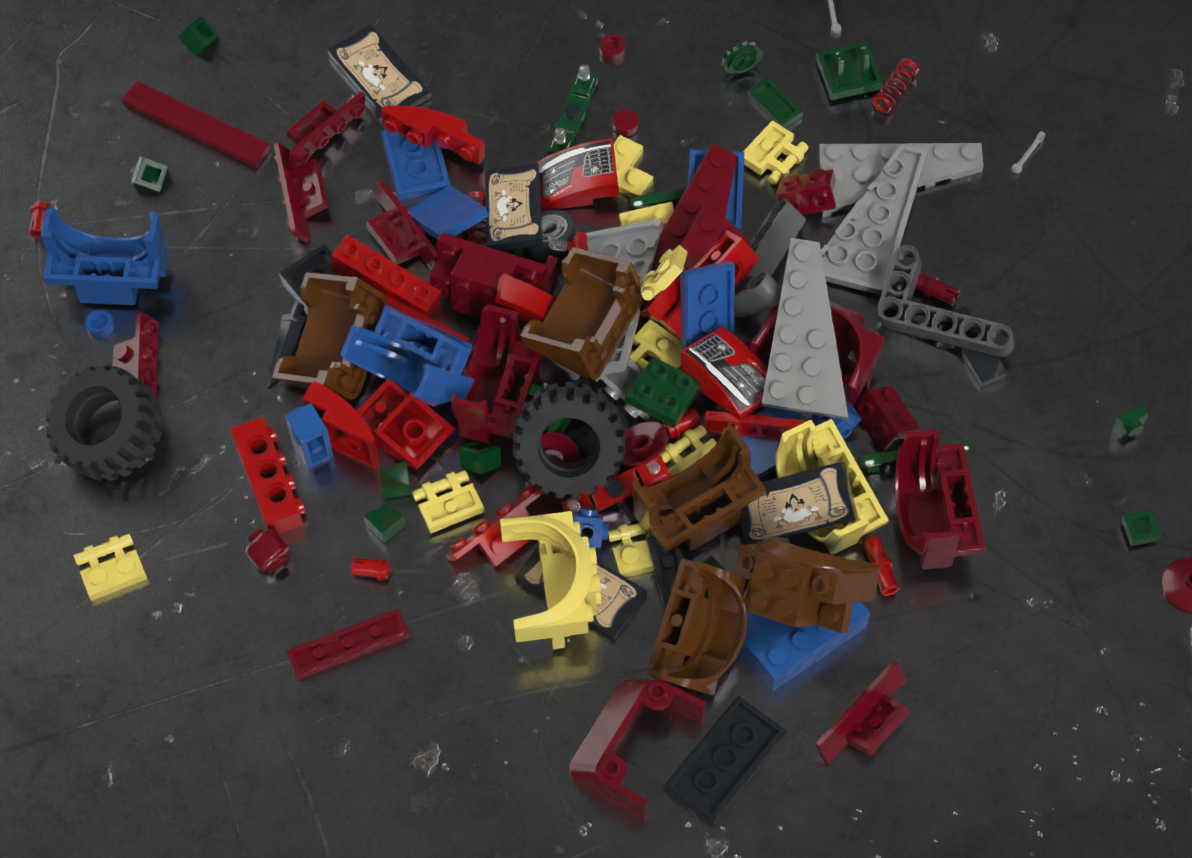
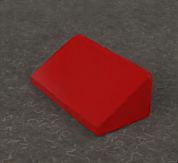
M680 274L664 291L661 290L656 297L648 302L641 311L642 315L658 322L663 318L680 296Z

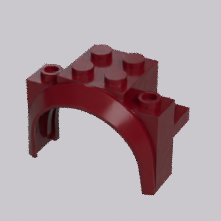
M463 232L455 237L444 233L440 234L437 240L438 259L429 275V282L432 286L442 291V298H449L452 302V309L462 314H468L481 319L482 310L487 304L516 311L495 303L498 281L503 274L526 282L548 294L558 278L557 257L549 255L546 263L542 264L460 239ZM518 318V319H519V322H527V323L529 322V321H526V320H523V319Z
M829 300L842 382L850 387L845 400L854 405L861 391L865 392L871 384L873 369L883 352L885 337L872 329H866L863 325L864 317L854 310L846 309ZM779 304L771 309L761 329L751 343V351L760 360L765 351L772 348Z
M488 304L482 310L479 332L466 374L473 378L474 382L466 400L457 398L455 394L452 395L451 410L458 421L461 437L488 443L492 433L513 439L517 415L521 414L522 406L525 402L533 399V396L528 394L532 383L538 386L540 384L539 364L542 355L524 345L520 337L522 330L519 329L517 311Z
M939 429L906 432L895 467V503L899 527L906 544L919 555L922 570L952 567L953 559L956 556L984 554L985 551L964 443L939 445Z

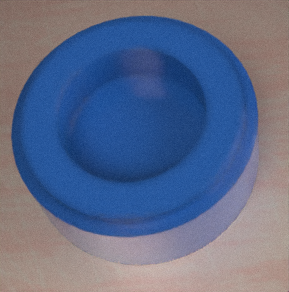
M95 310L85 320L86 329L89 335L94 338L108 337L115 328L113 317L106 310Z

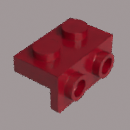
M818 169L809 174H790L781 178L777 191L778 201L786 199L802 215L835 209L836 201L833 190L836 177L834 170L825 171Z
M892 385L867 389L854 405V409L862 417L863 423L881 450L888 449L895 440L904 439L906 432L921 430Z

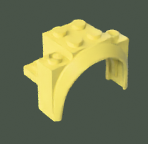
M830 419L818 426H815L812 420H809L782 433L776 452V471L778 478L845 461L858 514L857 520L807 532L814 539L824 543L830 554L833 555L856 544L861 536L887 524L889 520L833 420Z
M572 511L500 519L503 542L528 539L538 540L548 609L542 613L513 620L516 642L552 638L553 649L565 648L564 637L588 633V622H592L593 616L597 615L596 605L602 604L600 576L597 574L595 547H589L588 537H581L579 521L573 522Z

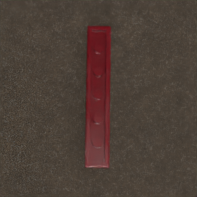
M137 80L121 99L123 105L254 168L258 167L271 149L270 143Z

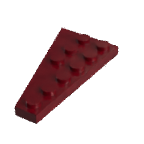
M712 143L660 235L651 271L657 270L661 264L659 260L667 250L674 251L678 245L681 246L702 207L726 219L737 161L736 154Z

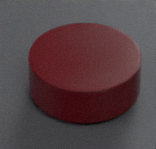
M617 34L605 35L599 42L600 55L610 61L622 58L625 54L624 39Z
M630 109L617 111L612 118L613 130L621 136L635 134L639 128L637 113Z

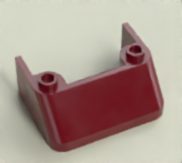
M627 679L617 686L571 760L569 772L571 780L578 786L636 818L645 821L647 818L648 800L621 786L627 775V766L622 758L614 754L643 705L653 710L669 708L702 725L705 718L706 703L661 679Z

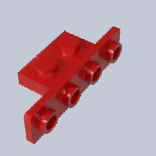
M531 485L526 487L518 494L520 499L512 505L509 502L496 510L497 516L490 522L484 520L472 529L474 532L472 536L468 539L462 537L450 546L452 551L446 555L447 559L455 561L478 545L490 564L496 567L531 539L510 542L502 541L500 519L530 517L525 507L543 494L539 492V487L533 488Z

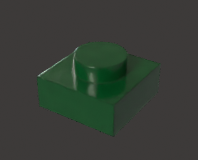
M1141 405L1117 416L1112 429L1117 438L1119 439L1126 435L1134 436L1141 432L1148 416L1147 411Z
M1152 509L1123 516L1122 523L1131 546L1160 539L1161 533Z

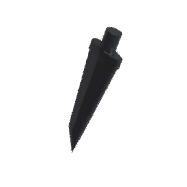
M295 302L291 314L282 315L267 389L277 381L272 378L276 363L282 356L292 355L305 327L307 317L302 316L305 308L302 303Z

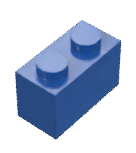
M311 403L304 407H297L285 416L292 444L307 469L333 457L327 428Z

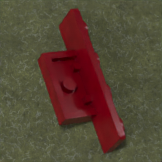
M360 91L338 111L325 101H322L287 130V138L294 142L296 146L289 151L288 167L294 170L298 165L306 163L311 154L317 149L324 148L329 139L336 133L340 134L343 132L347 124L354 118L358 119L366 108V94Z
M278 142L274 144L276 154L274 155V161L279 169L280 177L278 181L283 189V205L289 219L287 226L293 236L308 242L310 241V234L306 219L329 207L320 163L313 158L292 170L288 167L290 150Z
M383 180L378 181L376 198L386 212L367 220L368 230L395 264L398 265L420 255L432 271L438 259L437 246L431 244L426 238L424 229L420 225H416L408 208L402 206L397 200L395 191L388 187Z
M140 312L136 314L135 337L113 345L112 367L122 368L145 383L154 392L156 399L159 324L156 320Z
M892 661L882 670L879 676L841 714L840 718L830 729L822 734L816 743V747L825 763L830 764L847 744L871 756L909 715L905 705L891 698L906 681L898 662Z

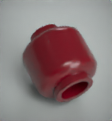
M260 528L248 537L250 543L246 548V555L260 571L265 572L269 570L273 573L289 560L287 555L290 547L275 529L263 531Z

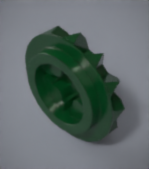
M745 41L741 45L736 44V47L728 49L727 54L722 56V67L727 73L731 74L746 72L761 60L763 51L756 42L748 43Z

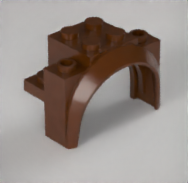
M734 426L724 428L719 441L707 454L675 476L649 487H640L638 477L635 478L632 482L634 516L648 537L654 536L665 552L682 542L685 543L689 551H692L739 524L741 508L766 495V488L750 467L751 450Z
M768 536L757 544L740 545L735 574L749 579L744 602L748 603L746 612L793 627L817 625L839 633H848L853 603L874 601L880 571L876 564L806 549L789 544V538Z

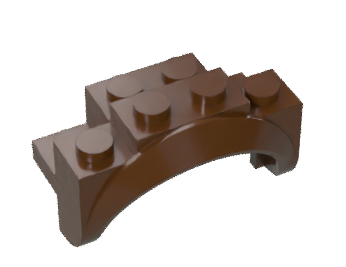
M681 559L646 675L714 696L719 677L735 661L745 639L747 613L744 595L749 579L708 564ZM706 588L708 590L709 599L704 597ZM685 656H689V660L683 665Z

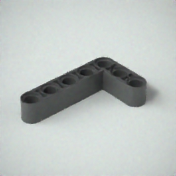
M783 199L773 207L749 245L760 260L753 267L752 271L735 287L734 316L736 318L774 308L780 303L782 286L771 276L787 252L791 238L797 236L806 220L786 199Z
M904 245L896 250L877 309L884 327L998 357L1007 356L1013 351V333L1004 324L912 302L922 266L919 253L911 245ZM911 257L915 259L911 265L904 266L901 264L905 258ZM898 283L907 285L903 291L893 290V287ZM889 309L898 310L897 315L894 317H886L885 313ZM918 315L926 318L921 324L911 322ZM949 322L953 324L952 328L948 331L938 329L942 323ZM971 329L980 331L979 336L975 338H969L966 334ZM998 336L1008 338V341L1003 345H997L993 342Z

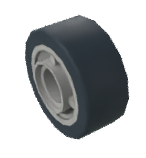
M558 210L542 212L543 245L527 247L529 253L535 259L544 262L547 261L549 255L557 257L558 260L563 259L569 254L567 242H571L577 233L575 223L566 212Z

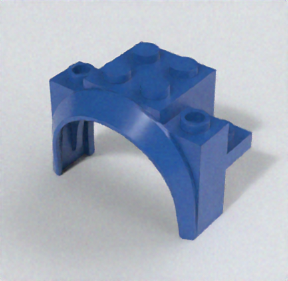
M55 208L47 209L41 238L48 253L43 278L45 284L74 285L80 303L136 305L138 288L157 289L159 277H165L169 252L158 214L150 212V231L143 235L130 238H108L79 231L65 223Z
M387 305L384 307L375 331L352 325L340 353L343 359L384 380L390 378L401 389L409 393L412 392L413 397L433 407L451 402L453 394L457 398L466 400L474 382L473 378L462 373L472 350V344L434 324L412 318Z

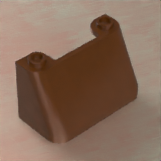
M572 247L568 256L563 259L561 264V272L566 281L562 291L543 323L535 319L530 320L524 325L520 337L524 345L585 378L596 380L601 376L641 306L643 297L640 290L642 285L631 261Z
M306 272L300 293L303 301L311 306L298 349L295 357L284 355L278 360L272 378L281 383L308 389L312 382L316 381L343 399L354 400L362 391L368 371L343 359L340 353L352 325L375 331L384 307L387 305L386 297L358 277Z

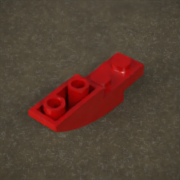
M384 106L381 109L382 126L391 133H398L415 145H421L428 149L434 141L441 148L449 149L459 154L464 160L473 161L479 165L485 158V142L468 133L466 121L440 111L414 106Z

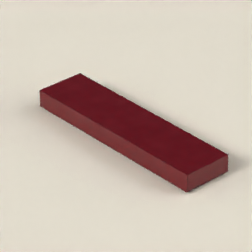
M399 608L286 650L296 680L410 637Z

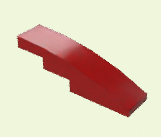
M503 274L498 281L495 303L516 310L520 319L526 321L535 319L543 323L557 298L526 282Z

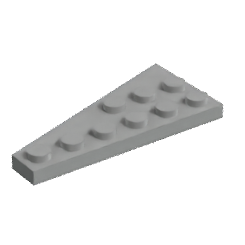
M982 143L905 144L928 150L918 187H931L938 181L948 178L955 180L982 172L983 170ZM819 144L820 169L825 171L833 169L836 177L833 190L836 208L822 211V218L831 216L832 212L838 210H851L867 192L870 184L877 179L883 171L885 164L901 144Z
M901 144L891 156L877 179L870 184L861 200H858L836 229L835 234L827 245H824L821 249L827 282L878 295L882 294L894 253L901 246L928 150Z
M662 219L588 232V251L631 261L642 285L644 276L652 270L663 227ZM644 299L601 375L626 371Z
M791 238L762 406L848 420L820 242Z

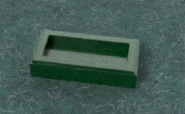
M767 78L748 91V97L772 121L783 128H787L803 116V111L770 78Z

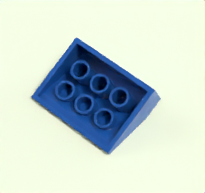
M862 602L853 603L848 633H839L817 625L793 627L746 612V635L740 653L773 692L865 629L870 612Z

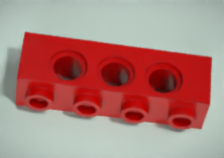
M726 231L694 268L731 261L735 264L736 287L752 271L760 258L742 238ZM679 296L659 322L669 333L681 340V298Z
M346 235L331 256L332 272L339 276L358 277L376 290L382 291L430 318L440 306L441 290L349 235Z
M261 417L230 428L267 530L275 529L281 534L303 526L301 514L306 512L301 498H294L292 490H295L296 486L291 473L285 474L283 466H286L287 463L282 449L276 450L273 444L278 441L273 426L267 427L264 418ZM258 450H266L262 454H255ZM269 473H274V474H275V475H274L273 477H271V478H264V476H265L266 474H269ZM278 497H283V498H284V499H283L282 501H280V502H273V500H274L275 498H278Z

